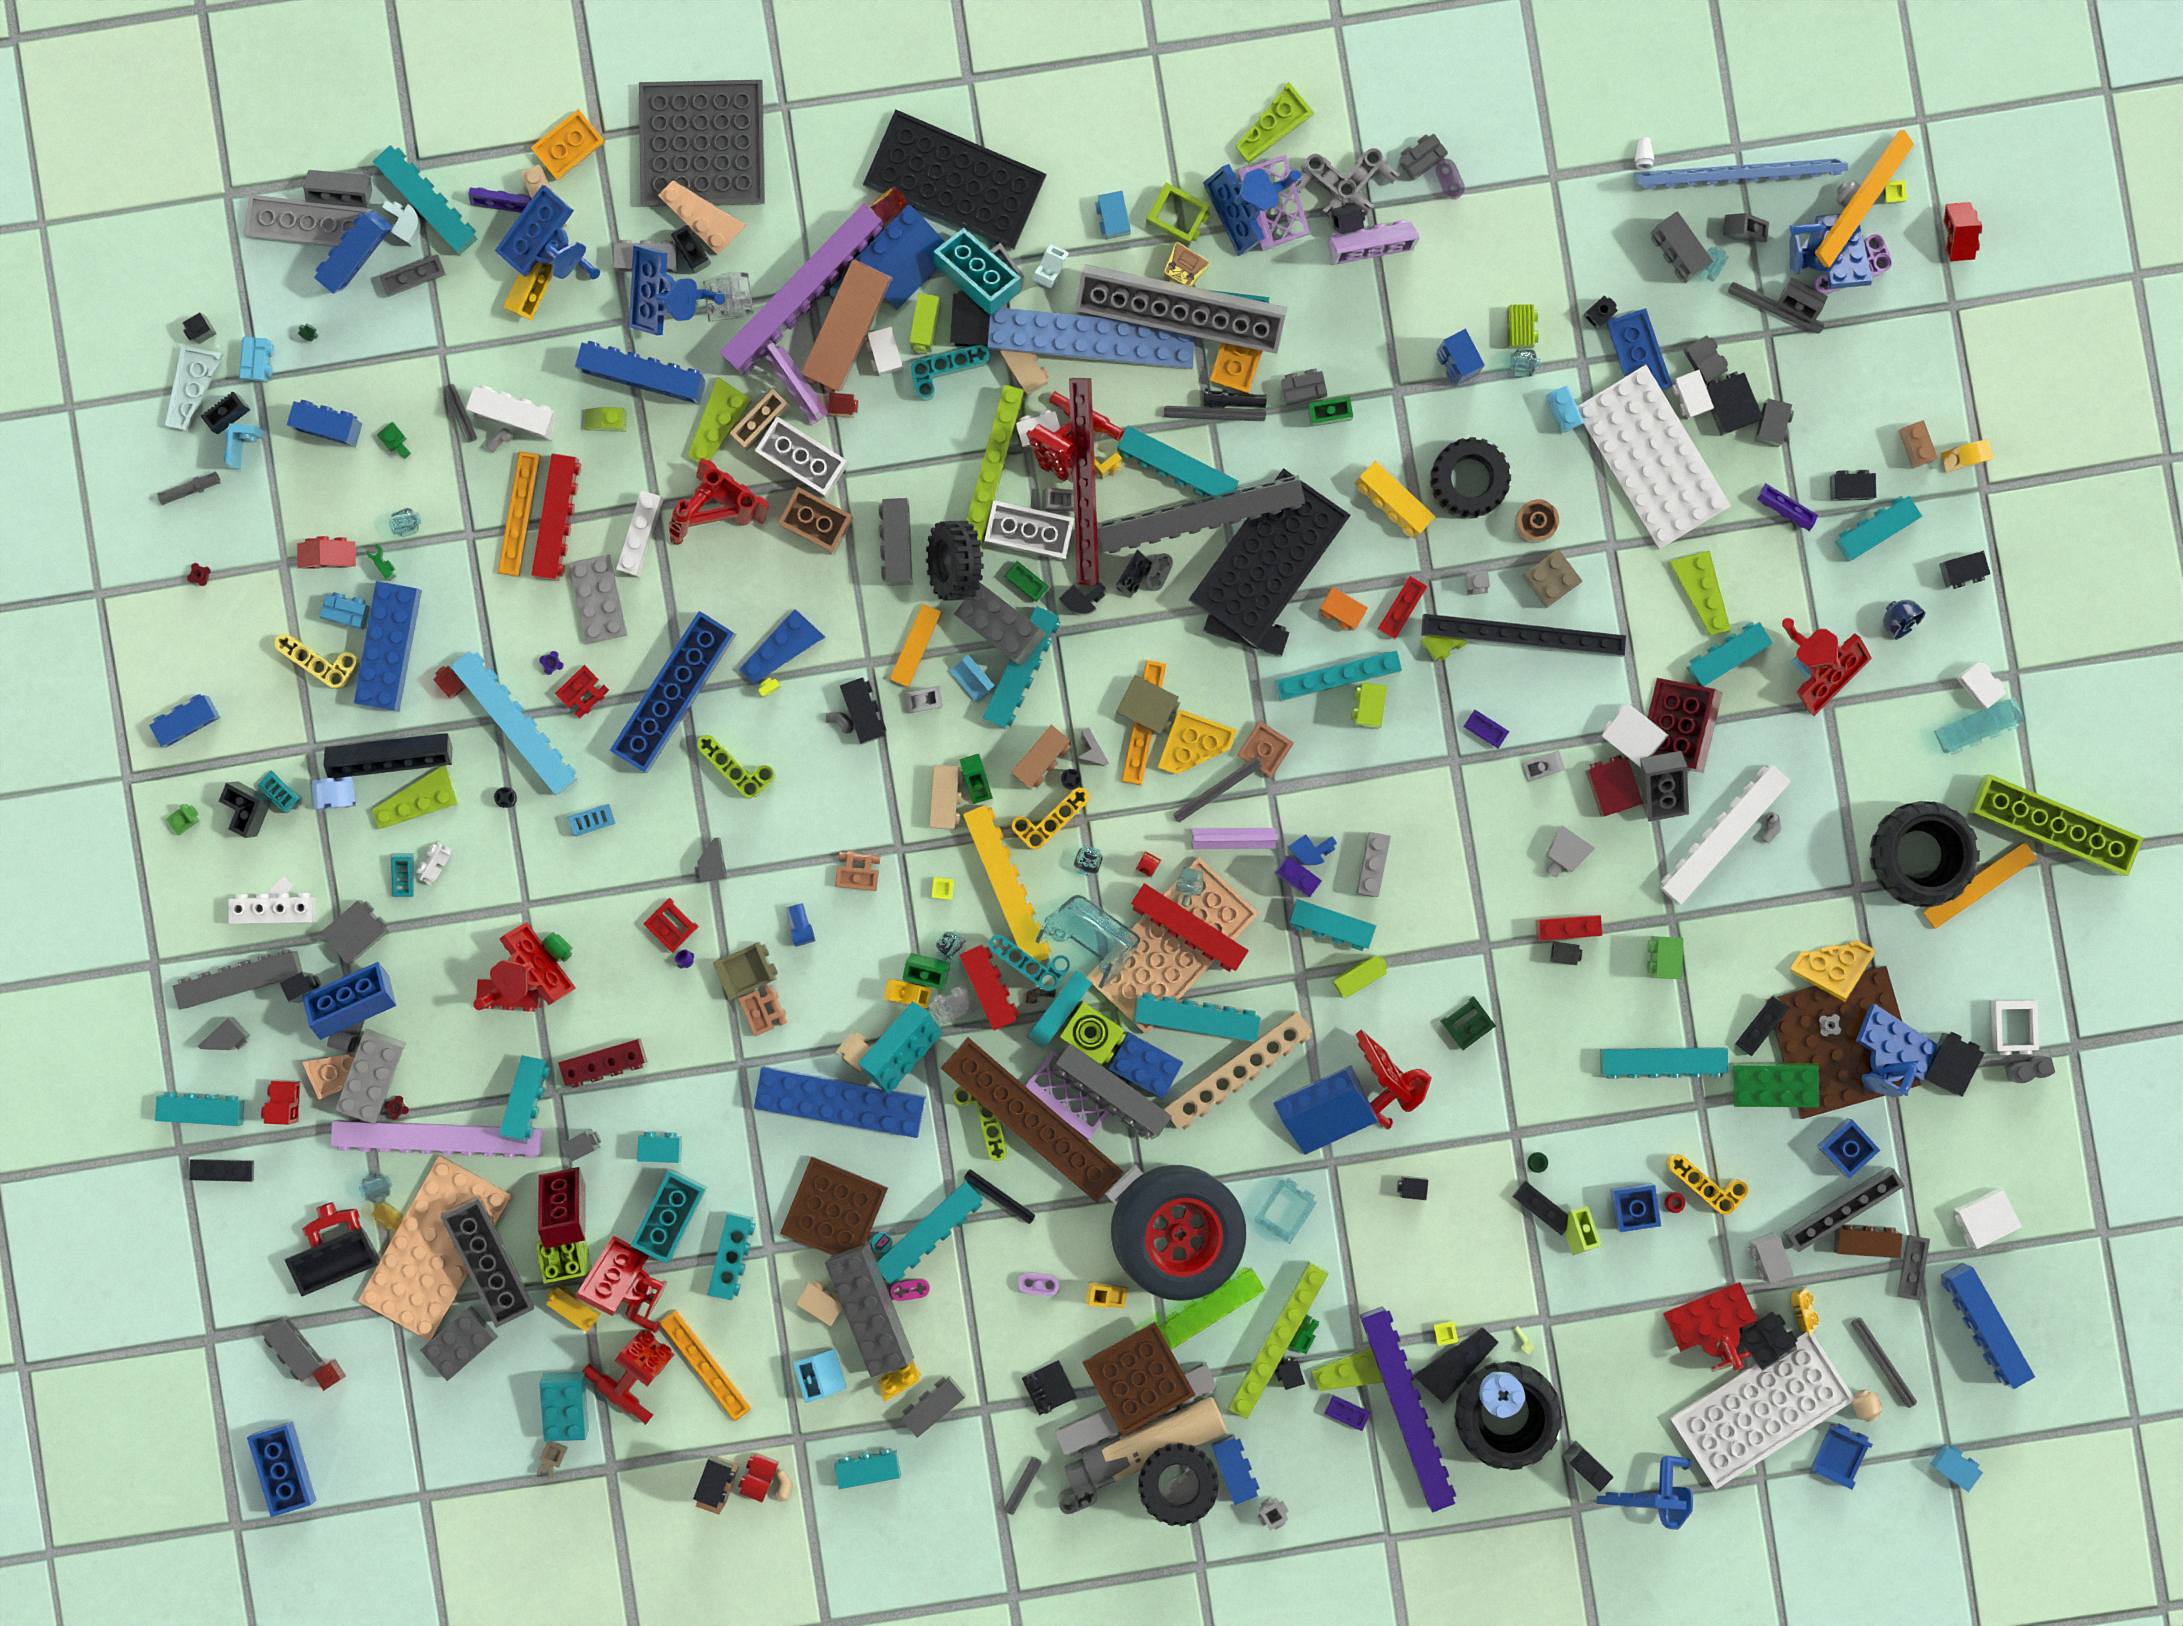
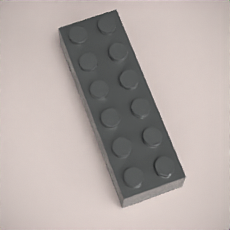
M1071 1044L1063 1049L1051 1066L1056 1077L1061 1080L1065 1078L1071 1082L1070 1086L1078 1092L1082 1090L1088 1094L1087 1098L1091 1102L1102 1104L1108 1114L1119 1116L1125 1126L1129 1128L1133 1126L1138 1130V1135L1146 1140L1158 1137L1172 1117V1115Z
M476 1195L442 1212L441 1219L495 1327L497 1328L534 1310V1303L480 1195Z
M870 1244L861 1245L832 1255L825 1262V1265L870 1378L908 1366L915 1357Z

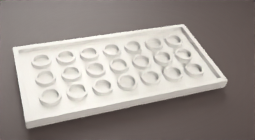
M1644 365L1577 406L1585 428L1658 549L1663 548L1731 507L1647 365Z
M1807 1331L1802 1332L1796 1336L1798 1342L1795 1343L1797 1350L1764 1371H1761L1757 1363H1754L1670 1417L1673 1425L1715 1489L1726 1484L1855 1399L1814 1334L1808 1336Z

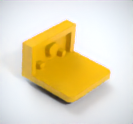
M1116 452L1101 465L1095 459V476H1100L1104 479L1109 474L1114 476L1118 473L1122 465L1121 456Z

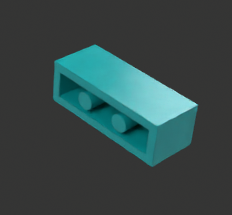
M891 1448L879 1450L878 1454L871 1455V1452H864L859 1454L857 1458H851V1456L839 1457V1461H836L834 1464L838 1489L899 1479L901 1477L897 1450L892 1451Z

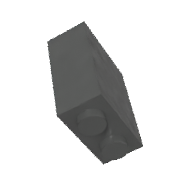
M357 900L320 933L346 964H352L389 932L386 928L388 926L387 923L380 916L378 918L372 912L374 908L367 901Z

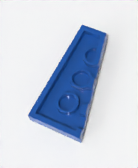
M794 609L739 670L755 684L826 637Z

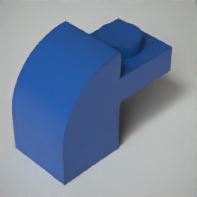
M1305 834L1288 847L1301 863L1319 865L1325 862L1321 854L1323 853L1326 856L1334 851V845L1337 842L1332 836L1315 847Z

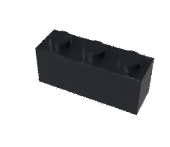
M862 677L840 685L860 744L863 745L885 737L884 732L887 729L883 719L879 720L877 712L880 709L877 701H872L870 693L873 690L869 680L865 681Z

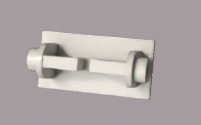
M440 841L431 845L427 852L429 856L425 862L420 863L416 871L418 879L422 881L425 877L423 881L429 885L436 881L441 872V869L436 867V864L439 863L444 866L451 856L450 852L452 849L446 845L442 848L443 845Z

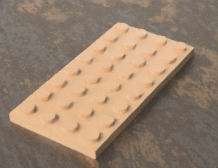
M1200 857L1163 894L1232 940H1235L1259 914ZM1147 914L1132 927L1086 977L1132 1022H1134L1132 1016L1136 995H1142L1143 992L1155 994L1154 998L1162 999L1163 996H1171L1175 998V1001H1178L1216 960L1214 958L1211 961L1203 956L1202 953L1204 951L1196 947L1194 950L1186 945V939L1180 935L1178 938H1175L1167 932L1169 928L1163 924L1158 927L1150 922L1151 917ZM1134 1022L1145 1034L1155 1026Z
M439 1155L358 1301L431 1341L469 1275L441 1219V1213L476 1195H480L496 1226L513 1195Z

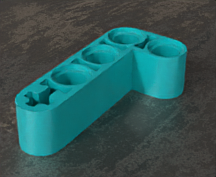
M977 345L914 361L911 366V372L918 397L923 401H929L934 397L933 378L987 365L990 361L989 350L986 346ZM980 351H982V354H986L983 360L976 357ZM970 353H971L972 357H975V358H972V359H973V363H970V357H969V355H968V354H970ZM958 356H964L967 359L964 365H957L955 363ZM938 361H944L946 367L943 370H937L935 364ZM918 366L926 367V372L923 375L915 373V369ZM922 386H929L931 392L928 395L921 394L920 389Z
M994 935L989 941V947L995 954L1046 991L1053 990L1070 968V961L1064 955L1056 956L1046 968L1003 935ZM1001 938L1003 940L1002 944L1006 948L1008 944L1012 946L1005 956L1001 954L1004 952L1002 948H997V950L994 948V939L999 940ZM1013 950L1019 951L1021 954L1020 961L1012 962L1009 958L1010 952ZM1062 958L1067 962V967L1064 970L1056 969L1055 962L1057 959ZM1028 963H1035L1037 965L1038 971L1036 974L1030 975L1026 972ZM1047 975L1052 976L1055 980L1054 985L1051 987L1043 985L1042 980Z
M1076 970L1027 1035V1038L1044 1049L1093 982Z

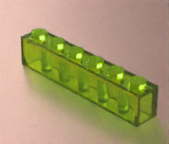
M1247 1267L1242 1268L1236 1273L1237 1276L1232 1280L1229 1278L1216 1291L1202 1297L1197 1302L1194 1300L1188 1302L1183 1306L1184 1310L1179 1313L1177 1311L1172 1312L1166 1317L1167 1321L1162 1324L1157 1322L1156 1324L1170 1349L1172 1350L1266 1291L1252 1267L1249 1269Z

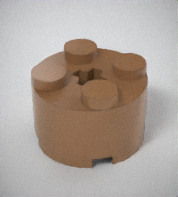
M1542 499L1527 502L1519 509L1515 517L1517 533L1524 541L1530 543H1541L1547 540L1556 532L1559 525L1557 509ZM1535 517L1537 518V520H1541V523L1538 526L1536 523H1533L1532 521L1535 519Z

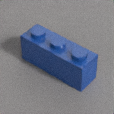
M198 694L190 698V703L184 706L180 704L172 708V713L166 716L162 714L154 718V723L149 726L160 746L167 748L221 717L210 697Z
M1231 1435L1211 1443L1234 1505L1257 1497L1256 1490L1260 1488L1256 1478H1251L1249 1471L1252 1470L1248 1458L1244 1459L1241 1451H1244V1447L1240 1438L1236 1440L1235 1435Z

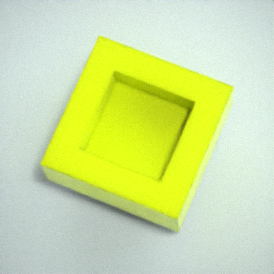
M1905 180L1889 181L1883 189L1884 204L1906 202Z
M769 678L760 684L761 688L758 690L762 697L765 698L782 686L776 678L774 680Z
M934 877L931 898L952 900L955 879Z
M1454 1321L1433 1325L1437 1346L1458 1342Z

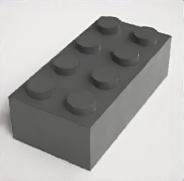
M907 498L882 499V504H879V517L883 519V525L879 526L880 538L884 540V546H880L882 560H885V566L881 567L882 579L886 581L888 586L913 585L909 501Z
M979 582L980 589L976 590L977 595L972 597V599L964 600L954 615L1014 662L1023 666L1047 633Z

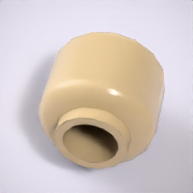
M1867 1389L1855 1393L1856 1397L1852 1401V1406L1858 1419L1870 1422L1881 1416L1880 1413L1883 1407L1875 1392H1868Z

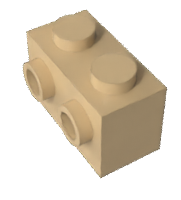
M817 1280L815 1282L810 1281L796 1305L829 1326H832L842 1310L837 1293H830L826 1290V1286Z

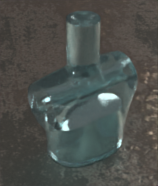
M1187 867L1182 868L1175 889L1183 893L1181 906L1189 907L1192 895L1201 896L1203 871Z

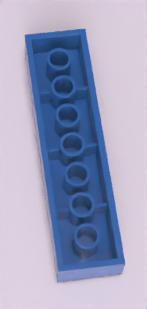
M698 611L610 751L648 774L737 634L701 611Z
M763 1066L760 1071L754 1109L918 1138L926 1096L892 1090L888 1094L880 1087Z

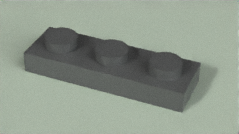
M437 254L382 275L380 279L387 296L390 297L445 276L446 273Z
M1907 1236L1898 1297L1920 1301L1930 1243L1929 1238Z

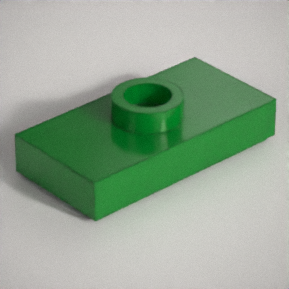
M1018 561L1014 563L1004 576L1036 603L1049 588L1045 582Z

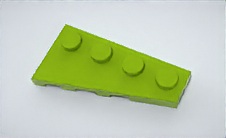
M718 376L688 457L697 463L702 458L712 460L752 402L749 397Z
M1710 551L1669 561L1671 568L1674 569L1680 584L1684 587L1709 636L1730 631L1731 628Z
M441 766L372 809L378 829L459 804L447 766Z

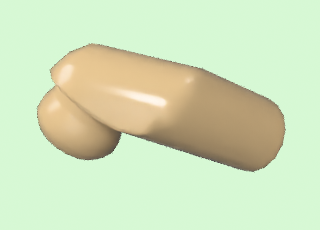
M784 1469L775 1474L781 1484L779 1491L775 1494L779 1502L787 1501L793 1488L791 1480Z

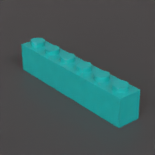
M389 145L372 162L448 244L461 255L478 240L474 235L476 230L468 222L464 224L460 220L462 215L454 207L450 209L446 205L449 201L441 192L436 194L432 190L435 186L427 177L422 179L418 175L421 171L413 162L408 164L404 160L407 156L399 147L394 149Z
M1127 426L1117 446V451L1120 452L1119 455L1128 460L1133 458L1138 461L1137 464L1145 469L1151 467L1157 470V475L1163 478L1169 476L1175 479L1174 483L1184 488L1187 485L1193 488L1192 492L1202 497L1204 495L1211 497L1235 491L1239 482L1130 426Z
M1038 606L1035 607L1030 621L1047 634L1023 666L1010 659L983 715V719L1006 729L1007 725L1012 726L1016 717L1013 714L1015 708L1021 707L1025 699L1022 694L1025 688L1029 690L1034 680L1031 675L1034 670L1038 671L1043 661L1040 659L1043 651H1048L1052 642L1049 638L1052 632L1056 634L1061 624L1058 622L1059 616Z
M1396 650L1275 681L1281 702L1402 671Z
M1143 992L1142 995H1136L1132 1016L1134 1022L1257 1041L1261 1017L1254 1010L1244 1009L1243 1012L1235 1011L1236 1008L1231 1006H1223V1009L1215 1008V1004L1203 1002V1005H1197L1195 1001L1183 999V1002L1175 1001V998L1171 996H1163L1162 999L1154 998L1155 994Z
M1728 1048L1600 1049L1601 1074L1606 1075L1607 1079H1618L1619 1075H1627V1078H1640V1074H1648V1078H1660V1074H1668V1078H1681V1074H1689L1690 1078H1700L1702 1074H1710V1077H1722V1073H1728Z
M966 1180L876 1261L881 1275L889 1284L893 1281L899 1282L905 1276L904 1271L908 1267L913 1269L921 1262L920 1256L924 1253L930 1254L936 1248L934 1244L939 1239L944 1241L952 1233L950 1231L955 1225L957 1227L961 1226L967 1220L965 1216L970 1211L975 1213L982 1206L980 1202L983 1200V1197Z

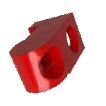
M1145 851L1136 870L1152 878L1161 859Z

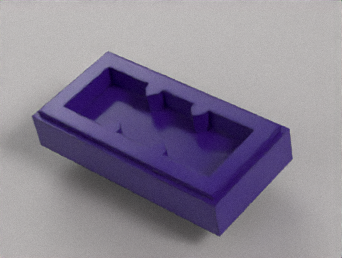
M1475 709L1463 726L1497 749H1499L1510 732Z
M1332 1394L1324 1414L1363 1431L1371 1412Z

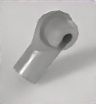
M502 428L493 436L486 447L494 453L503 441H511L513 434L509 432V429Z
M1769 812L1766 815L1768 830L1761 838L1767 843H1770L1781 830L1780 818L1775 812Z

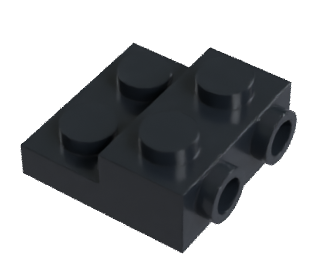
M1773 1311L1756 1321L1755 1325L1740 1334L1741 1342L1748 1352L1751 1353L1752 1358L1761 1371H1764L1797 1350V1345L1795 1344L1798 1342L1792 1331H1786L1783 1327L1786 1324L1780 1314L1775 1315Z

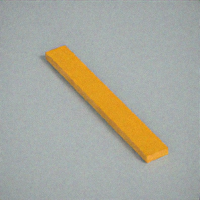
M1905 130L1897 132L1815 251L1816 256L1824 267L1832 265L1913 147L1914 143Z

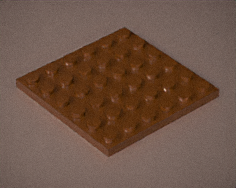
M1887 966L1864 971L1846 1002L1817 986L1776 996L1790 1007L1774 1028L1784 1063H1818L1819 1107H1797L1800 1119L1886 1096L1864 1088L1861 1079L1862 1075L1870 1074L1873 1071L1870 1062L1872 1051L1856 1042L1870 1005L1876 1004L1902 1021ZM1833 1014L1840 1017L1838 1022L1841 1028L1840 1034L1835 1035L1833 1033L1823 1036L1820 1033L1819 1018L1821 1016L1831 1017ZM1904 1077L1899 1081L1891 1082L1896 1086L1900 1087ZM1914 1079L1911 1088L1921 1086L1920 1081Z

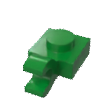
M391 422L377 434L389 451L396 449L404 459L411 454L403 444L407 438L394 422Z
M376 544L375 547L378 553L372 555L370 551H366V554L374 561V564L385 579L391 581L396 577L393 572L396 569L389 560L385 561L383 559V548Z
M1306 1314L1302 1321L1303 1328H1298L1289 1344L1290 1347L1304 1354H1307L1316 1337L1313 1332L1319 1326V1321L1312 1319L1311 1316Z

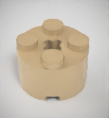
M855 1032L854 1035L850 1033L835 1054H843L841 1059L860 1073L863 1070L858 1062L871 1047L864 1043L866 1038Z

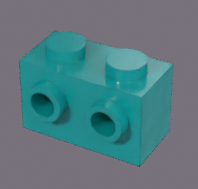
M645 1131L644 1135L638 1136V1162H681L682 1137L677 1136V1133L664 1132V1136H656V1132Z

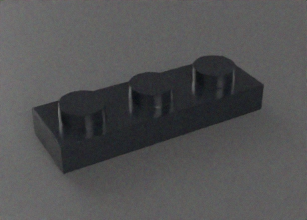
M1772 995L1735 1045L1752 1057L1790 1007L1775 995Z
M190 1159L189 1180L254 1181V1160Z
M1524 1180L1512 1197L1562 1236L1567 1230L1569 1215Z

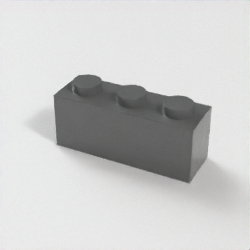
M308 170L303 186L306 202L368 208L372 194L370 175Z
M287 1316L282 1317L262 1333L265 1337V1343L270 1348L275 1349L278 1353V1359L283 1364L288 1365L291 1369V1375L296 1380L303 1382L326 1364Z
M951 1376L947 1379L944 1377L939 1379L934 1384L936 1386L931 1392L925 1391L918 1398L920 1401L916 1405L911 1403L902 1411L904 1413L901 1418L902 1421L917 1438L965 1398L966 1394Z

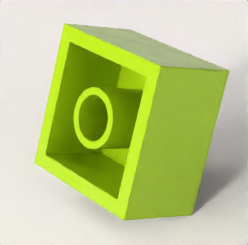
M1362 682L1355 688L1354 700H1357L1356 707L1352 708L1351 720L1354 721V726L1379 729L1382 726L1387 692L1386 685Z

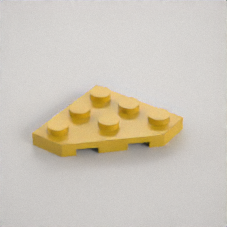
M1178 709L1158 768L1179 774L1230 750L1237 730Z
M1857 940L1846 945H1833L1821 948L1818 951L1801 952L1790 968V972L1846 1002L1874 957L1876 950Z

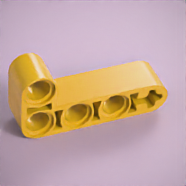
M1076 788L1036 827L1026 817L1019 816L1013 820L1012 829L1031 849L1038 850L1088 803L1089 793L1084 788ZM1084 792L1085 801H1078L1075 804L1078 806V809L1075 810L1067 801L1071 799L1073 802L1076 799L1075 793L1081 794ZM1062 806L1070 807V816L1062 817L1059 814L1060 808ZM1018 820L1026 821L1027 828L1025 831L1020 832L1016 829L1015 824ZM1048 820H1053L1057 825L1053 832L1045 830L1044 825ZM1035 834L1039 835L1042 839L1041 844L1036 847L1030 844V838Z
M1671 1154L1666 1159L1667 1168L1714 1210L1723 1215L1731 1214L1748 1195V1185L1739 1179L1730 1180L1723 1189H1720L1682 1155ZM1675 1159L1679 1161L1682 1167L1686 1168L1684 1171L1674 1167L1673 1161ZM1691 1172H1696L1697 1180L1690 1183L1688 1175ZM1736 1184H1741V1193L1734 1194L1733 1187ZM1707 1186L1713 1188L1710 1196L1704 1195V1189ZM1727 1199L1728 1207L1725 1210H1721L1719 1207L1720 1202Z

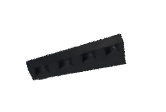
M1482 1327L1461 1341V1343L1446 1351L1442 1356L1415 1372L1413 1376L1444 1404L1499 1341Z

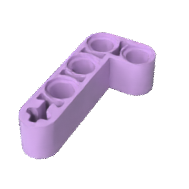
M1879 234L1870 235L1864 240L1871 275L1874 278L1890 269L1892 259L1883 237ZM1870 240L1876 242L1877 249H1872L1869 246ZM1878 259L1884 262L1885 266L1883 269L1877 266L1876 261ZM1827 274L1818 277L1811 287L1824 295L1845 289H1830L1829 285L1826 288H1820L1819 284L1828 283Z

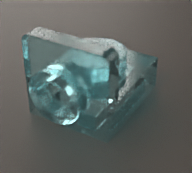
M1710 247L1707 251L1709 256L1716 260L1706 269L1709 272L1706 278L1712 282L1718 277L1729 256L1725 255L1726 252L1719 247Z

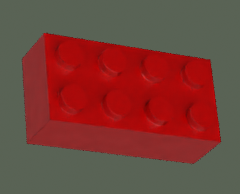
M981 944L960 954L959 956L993 1031L1016 1021V1016L1019 1015L1015 1003L1010 1004L1008 1000L1010 992L1006 984L1002 985L999 977L1002 975L998 966H993L990 960L993 958L989 946L984 947Z

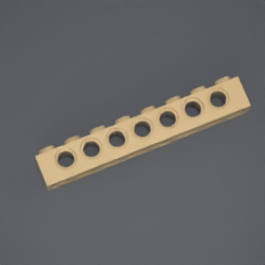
M1298 1011L1294 1012L1163 1109L1172 1115L1171 1120L1178 1130L1181 1127L1185 1130L1194 1123L1192 1119L1196 1116L1203 1117L1210 1112L1209 1107L1214 1103L1217 1105L1221 1104L1227 1099L1226 1095L1229 1092L1233 1091L1236 1093L1243 1088L1244 1085L1242 1083L1247 1079L1254 1080L1261 1074L1259 1071L1266 1066L1268 1069L1278 1062L1276 1058L1281 1054L1285 1057L1294 1050L1292 1046L1298 1042L1303 1044L1311 1038L1309 1034L1313 1031ZM1288 1029H1292L1295 1032V1037L1291 1041L1284 1039V1032ZM1274 1041L1278 1044V1050L1275 1053L1267 1051L1269 1042ZM1253 1054H1259L1262 1060L1260 1064L1252 1065L1250 1057ZM1235 1067H1244L1245 1073L1242 1077L1234 1076L1233 1070ZM1220 1078H1225L1228 1081L1227 1088L1223 1090L1218 1089L1216 1086ZM1204 1090L1211 1092V1099L1207 1102L1200 1100V1093ZM1186 1103H1192L1195 1106L1191 1114H1186L1183 1111V1106Z

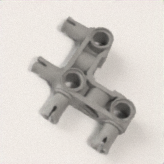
M1377 148L1368 149L1357 160L1353 170L1347 174H1341L1331 166L1329 160L1314 153L1301 166V178L1295 182V185L1297 186L1298 193H1301L1310 180H1314L1332 194L1333 198L1322 209L1325 215L1329 212L1327 217L1332 219V211L1330 209L1353 203L1363 209L1367 216L1374 207V204L1365 199L1360 191L1375 173L1379 172L1391 184L1400 176V173L1386 163V158ZM1374 155L1377 157L1378 162L1372 164L1368 161L1367 157ZM1311 161H1317L1320 164V167L1318 169H1313L1310 167L1309 163ZM1349 187L1352 193L1344 195L1341 192V188Z

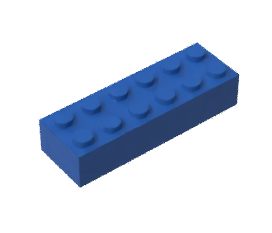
M588 341L587 344L581 342L575 367L581 373L698 405L701 403L707 382L702 374H700V371L688 368L686 371L674 363L663 365L658 359L648 357L645 360L639 354L633 352L623 354L618 348L608 346V349H605L599 343Z
M376 581L355 692V704L400 712L422 590Z
M1961 1263L1941 1274L1944 1280L1942 1281L1943 1287L1948 1293L1951 1292L1954 1297L1952 1302L1956 1309L1962 1311L1964 1315L1962 1320L1968 1329L1971 1328L1975 1334L1972 1337L1977 1346L1983 1348L1985 1352L1983 1357L1988 1365L1992 1364L1995 1370L1993 1375L1996 1380L2004 1386L2016 1389L2035 1378L2034 1373L1975 1269L1972 1266Z

